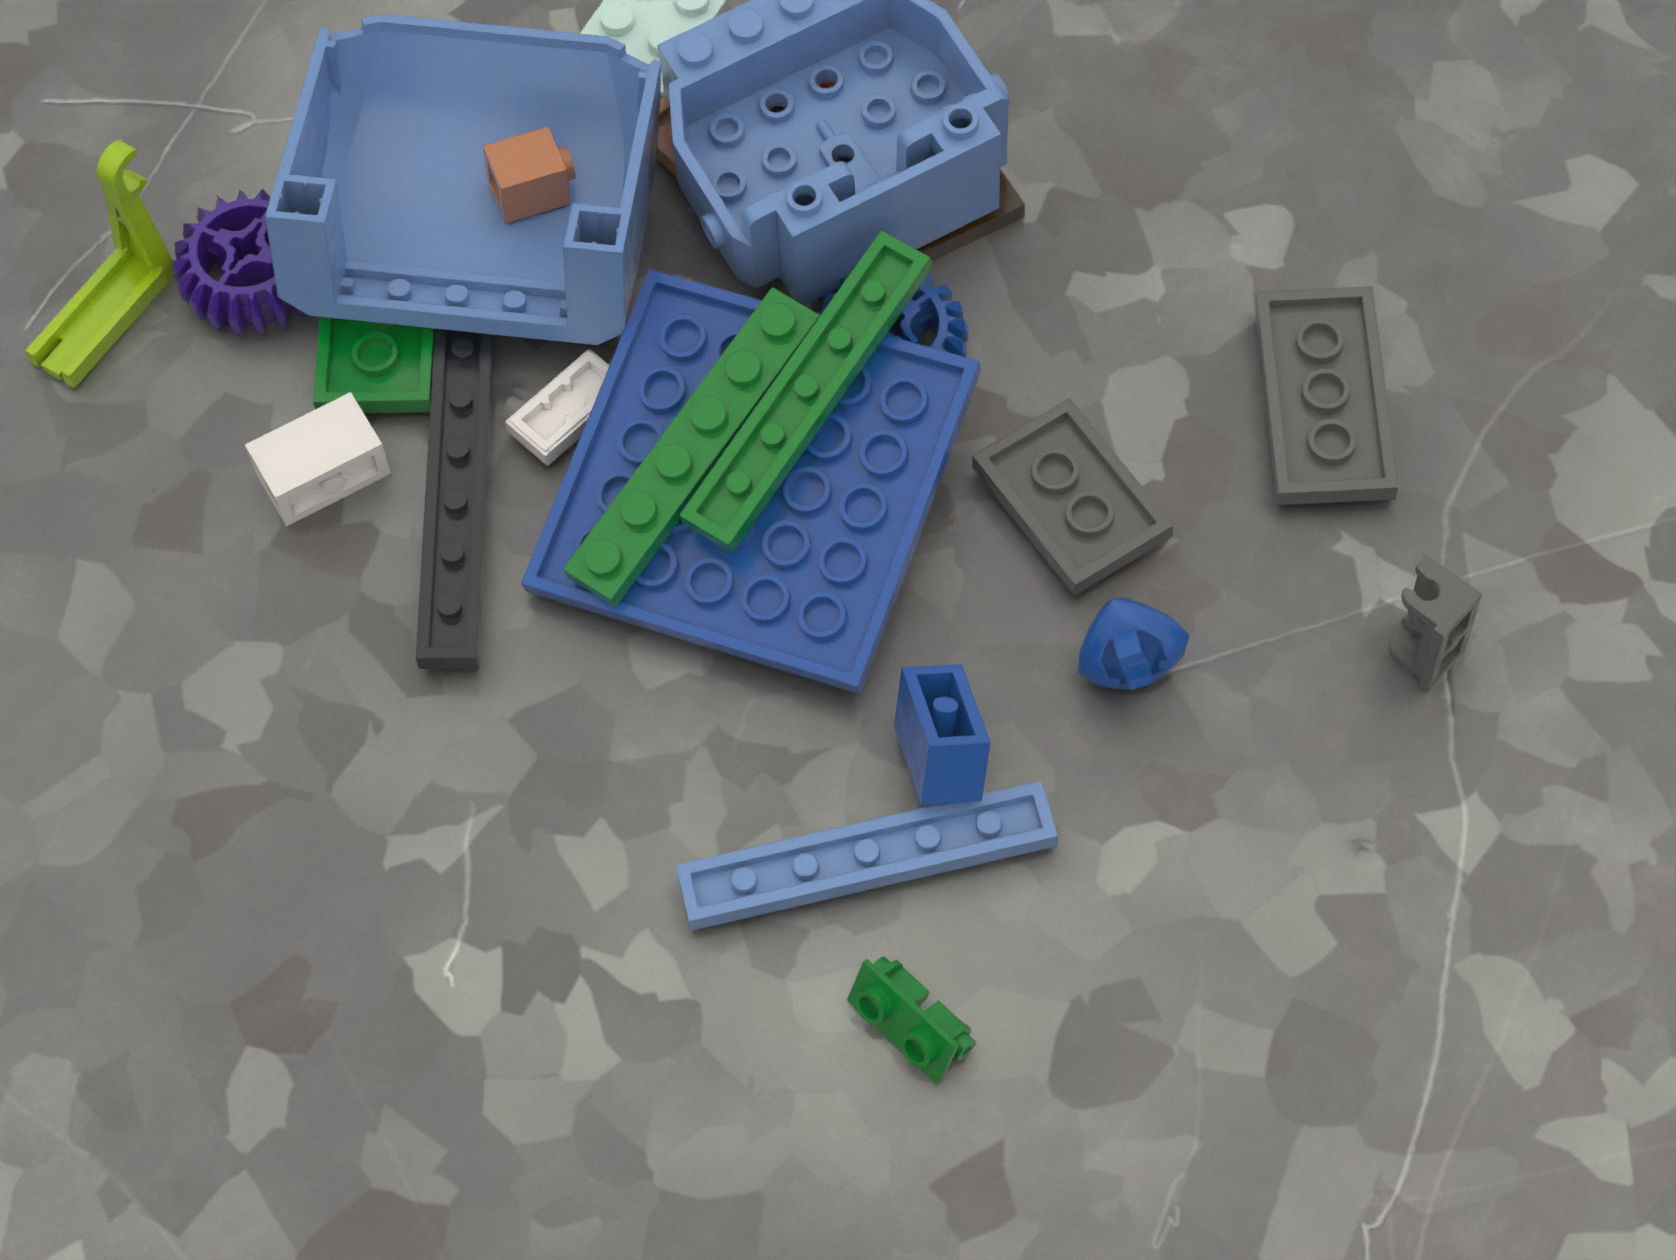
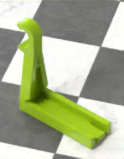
M121 140L112 142L104 150L97 165V177L106 199L113 246L116 249L25 350L31 364L38 368L42 366L43 371L60 381L64 379L65 383L74 389L174 277L173 259L139 196L148 179L132 170H124L127 164L134 160L137 149Z

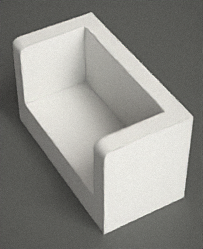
M351 392L245 444L255 473L286 527L391 474L383 445Z

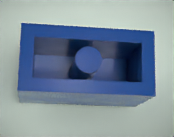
M962 664L901 667L894 727L920 804H952L956 802L982 801L991 742Z

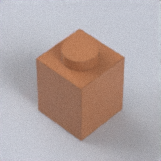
M549 127L483 145L487 182L505 224L570 205L568 181L576 178L574 164L566 146L557 148Z

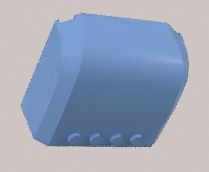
M387 14L362 18V27L330 34L327 27L319 28L265 215L278 297L307 315L591 345H599L623 334L629 317L654 181L660 116L661 62L654 59L650 64H647L627 54L626 45L609 36ZM549 127L557 148L566 146L574 164L576 178L568 181L570 205L505 224L487 182L483 145Z

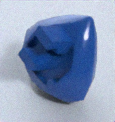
M1127 598L1111 599L1100 609L1088 628L1079 652L1078 673L1094 685L1106 688L1133 690L1161 679L1180 661L1185 654L1190 635L1172 617L1152 606Z

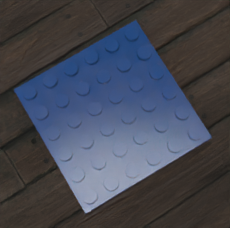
M649 269L521 585L526 592L861 695L981 374L980 362L885 335L733 553L727 551L687 527L680 520L615 608L569 579L563 568L762 301Z

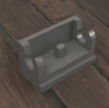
M1426 554L1416 565L1415 573L1417 578L1414 590L1404 588L1401 595V600L1408 610V613L1403 617L1402 624L1412 636L1421 639L1418 652L1408 651L1402 643L1396 640L1390 641L1388 649L1391 657L1399 665L1419 678L1418 685L1429 692L1466 651L1482 594Z

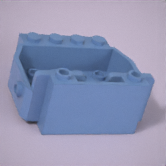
M750 0L657 45L659 61L661 62L664 96L670 103L672 141L679 187L699 217L702 229L713 248L719 249L737 279L756 289L780 277L792 298L800 304L806 305L824 296L826 293L838 289L837 286L841 278L847 279L881 230L912 248L918 249L999 208L1000 167L1007 164L1008 106L1010 104V96L1001 77L997 73L991 75L988 73L947 11L930 0ZM823 82L835 84L831 88H821L818 86ZM774 106L786 108L779 113L769 111ZM839 158L852 159L849 163L834 161Z

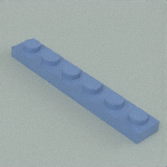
M1038 781L983 794L982 801L937 804L676 864V870L690 931L1056 847L1058 846V834L1043 782Z

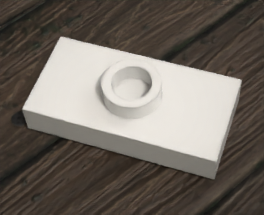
M588 349L505 421L507 432L544 464L549 466L581 437L610 365L591 349Z

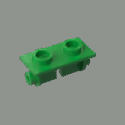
M885 956L880 957L874 963L868 959L864 960L847 1001L857 1009L860 1016L866 1022L874 1025L903 1053L909 1063L922 1070L936 1085L940 1084L953 1057L960 1061L974 1048L976 1041L969 1036L971 1028L957 1018L940 1001H937L923 1011L918 1005L927 999L930 991L914 978L898 960L890 962Z

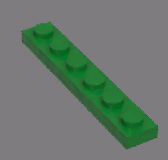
M882 230L879 232L679 516L684 525L731 553L735 551L932 270L933 266L929 256Z
M773 287L769 290L563 568L569 579L611 606L617 607L681 520L680 513L820 317L819 314Z

